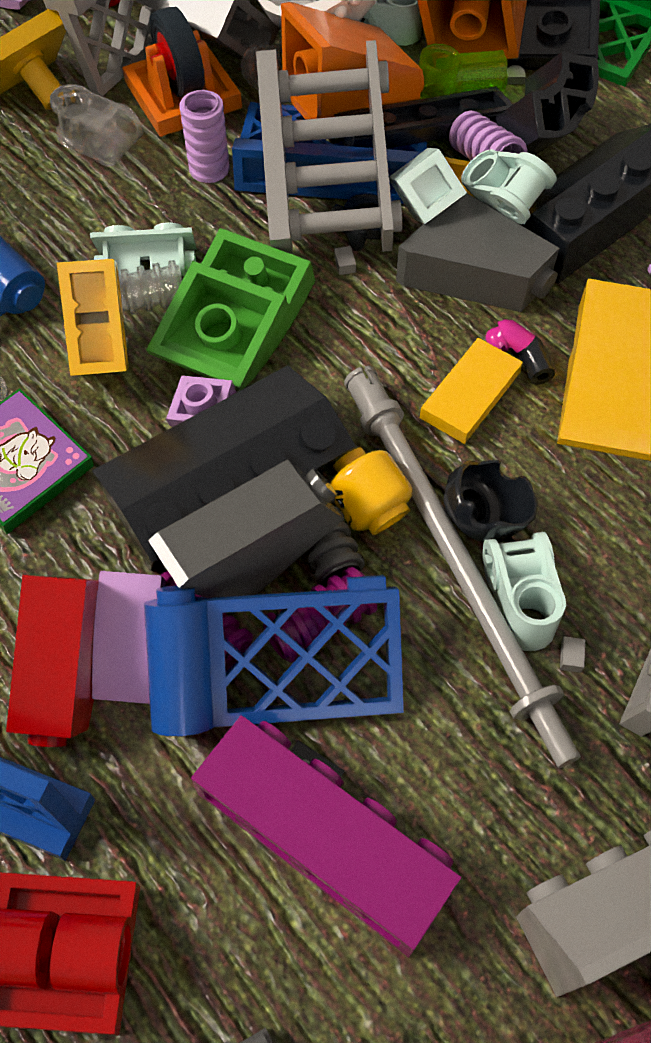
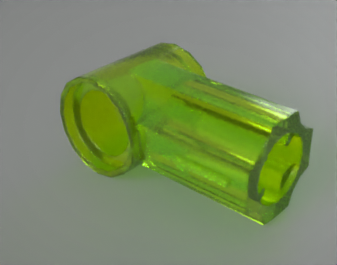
M436 43L423 48L420 55L419 66L423 70L424 89L420 94V99L496 86L500 91H505L508 75L507 58L503 50L459 53L449 45Z

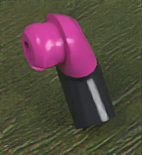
M505 319L498 321L497 327L487 331V343L504 352L512 348L520 356L532 384H544L555 376V369L541 339L514 320Z

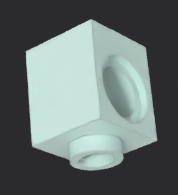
M437 148L425 149L389 177L390 183L413 218L423 224L429 222L467 193L440 149Z

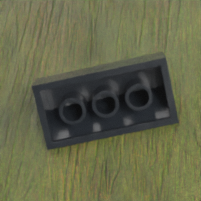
M651 124L618 132L557 174V181L552 188L544 189L530 207L529 212L531 216L525 224L520 225L559 248L554 266V271L558 273L555 283L559 284L651 216Z
M287 365L92 470V473L151 571L163 564L148 541L160 530L287 459L305 473L315 468L321 474L332 468L337 460L352 451L356 445L327 397Z

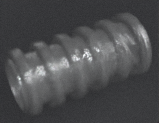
M173 259L168 261L169 266L160 267V263L157 262L152 264L153 269L145 270L143 265L137 266V272L129 273L127 268L121 269L119 282L123 311L129 310L131 315H135L138 313L137 309L144 307L146 312L153 311V306L161 305L162 309H167L169 307L168 303H171L182 282L179 264H176V261Z

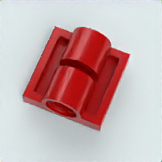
M0 872V1027L119 1036L141 887L137 882Z

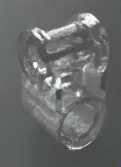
M66 84L56 88L50 95L51 108L57 114L59 120L56 134L60 144L93 158L101 165L107 167L114 166L143 135L142 123L129 107L93 93L84 86Z

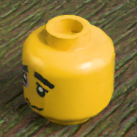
M359 447L342 456L333 465L337 474L329 484L337 493L335 504L342 510L344 519L353 530L364 531L369 529L372 535H376L400 521L410 512L407 503L412 497V486L387 451L376 450L366 454L362 447Z

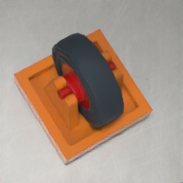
M177 6L166 7L153 12L149 20L153 45L145 47L146 59L124 66L122 70L125 83L159 137L183 129L179 104L185 95L195 90H208L218 94L223 100L224 114L241 109V92L206 42L200 39L198 30L192 31L183 12Z

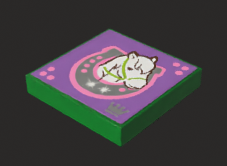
M20 388L0 402V528L6 534H9L94 467L92 456Z

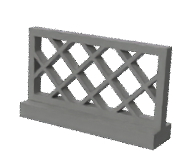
M43 0L46 9L58 11L90 93L93 96L101 98L124 77L122 67L144 60L146 58L145 47L153 45L149 21L152 12L142 6L139 22L131 19L134 0H120L118 13L108 9L110 0ZM90 8L94 10L90 35L86 37L79 23L78 16ZM107 16L116 19L111 46L102 43ZM131 25L137 28L134 47L129 52H125L124 46L128 26ZM100 49L110 52L107 69L102 76L99 75L97 69Z

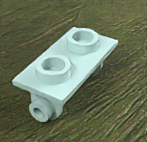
M161 223L154 226V229L134 230L129 226L113 225L106 227L104 232L90 233V238L99 255L94 256V260L114 259L118 264L119 279L142 278L141 260H150L152 278L185 276L192 261L196 262L195 250L197 248L192 227L184 228L177 223Z

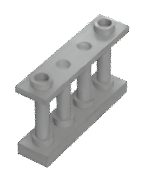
M376 40L366 41V68L289 75L288 70L279 71L276 49L256 51L271 247L293 254L292 241L302 240L301 235L380 228L382 252L392 251L393 232L402 231V210L400 200L391 201L381 98V93H389V72L387 61H378ZM368 89L370 114L292 121V115L283 116L282 102H291V96ZM372 135L374 160L296 167L295 162L286 163L285 148L294 147V142ZM376 181L378 207L299 214V209L290 210L289 194L298 193V188Z

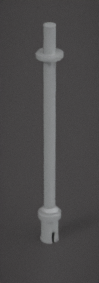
M365 366L364 371L368 378L365 377L361 367L353 370L347 375L344 385L362 414L360 424L367 435L381 438L388 453L411 484L413 500L520 697V700L510 710L513 719L522 720L531 717L557 767L562 768L572 764L581 756L553 707L554 704L563 698V690L557 685L542 687L399 426L404 412L399 403L389 398L374 367Z

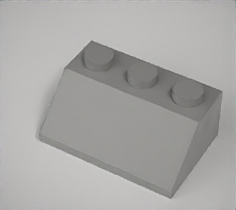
M651 831L643 835L649 845L648 847L630 856H627L622 845L612 848L588 861L586 866L591 875L571 885H568L564 875L560 874L526 892L532 904L524 908L516 918L556 997L584 987L651 952Z

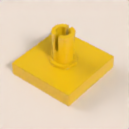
M47 9L0 37V94L24 80L46 110L55 107L64 100L67 91L48 68L49 64L56 61L66 33L58 11Z

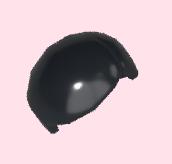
M499 460L465 461L448 475L443 500L445 511L451 521L468 537L483 543L488 539H496L498 543L505 541L536 519L538 501L531 482L525 476L510 478L504 475L500 470L501 461Z

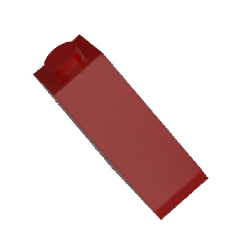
M22 575L6 732L28 734L27 744L40 747L66 746L67 738H72L87 731L89 728L94 699H92V656L99 580Z

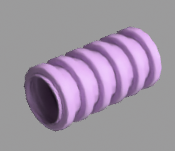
M195 90L185 95L179 104L189 173L199 182L214 183L227 176L230 170L223 100L212 91Z
M466 111L459 115L452 123L449 131L451 146L469 160L489 149L518 154L528 151L526 143L520 137L515 136L502 126H498L497 123L490 121L487 117L482 116L476 111Z

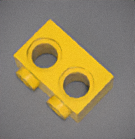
M114 259L57 263L70 376L127 371L129 363L117 262Z

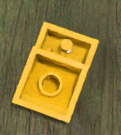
M594 279L587 280L579 304L574 345L568 363L557 444L651 461V289Z

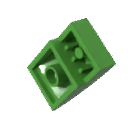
M219 228L202 263L192 261L146 351L152 356L204 377L232 380L236 390H243L255 378L279 346L316 281L311 261Z

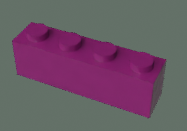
M241 715L192 775L191 780L197 794L409 958L461 879V876L450 869L454 864L452 858L431 841L420 838L416 844L394 828L398 823L397 819L378 802L370 798H365L362 803L357 801L341 789L344 781L325 763L313 758L307 764L288 750L292 745L290 740L276 727L266 721H261L256 726Z

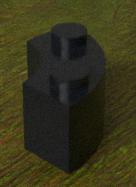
M561 52L525 79V96L496 117L497 125L520 137L526 143L527 153L533 155L539 154L579 127L578 124L585 113L591 110L594 105L599 81L598 59Z

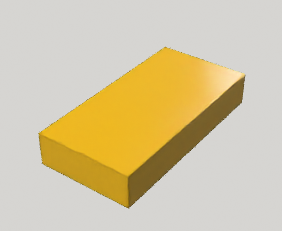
M477 338L423 404L420 411V419L465 444L520 374L523 362L486 341Z

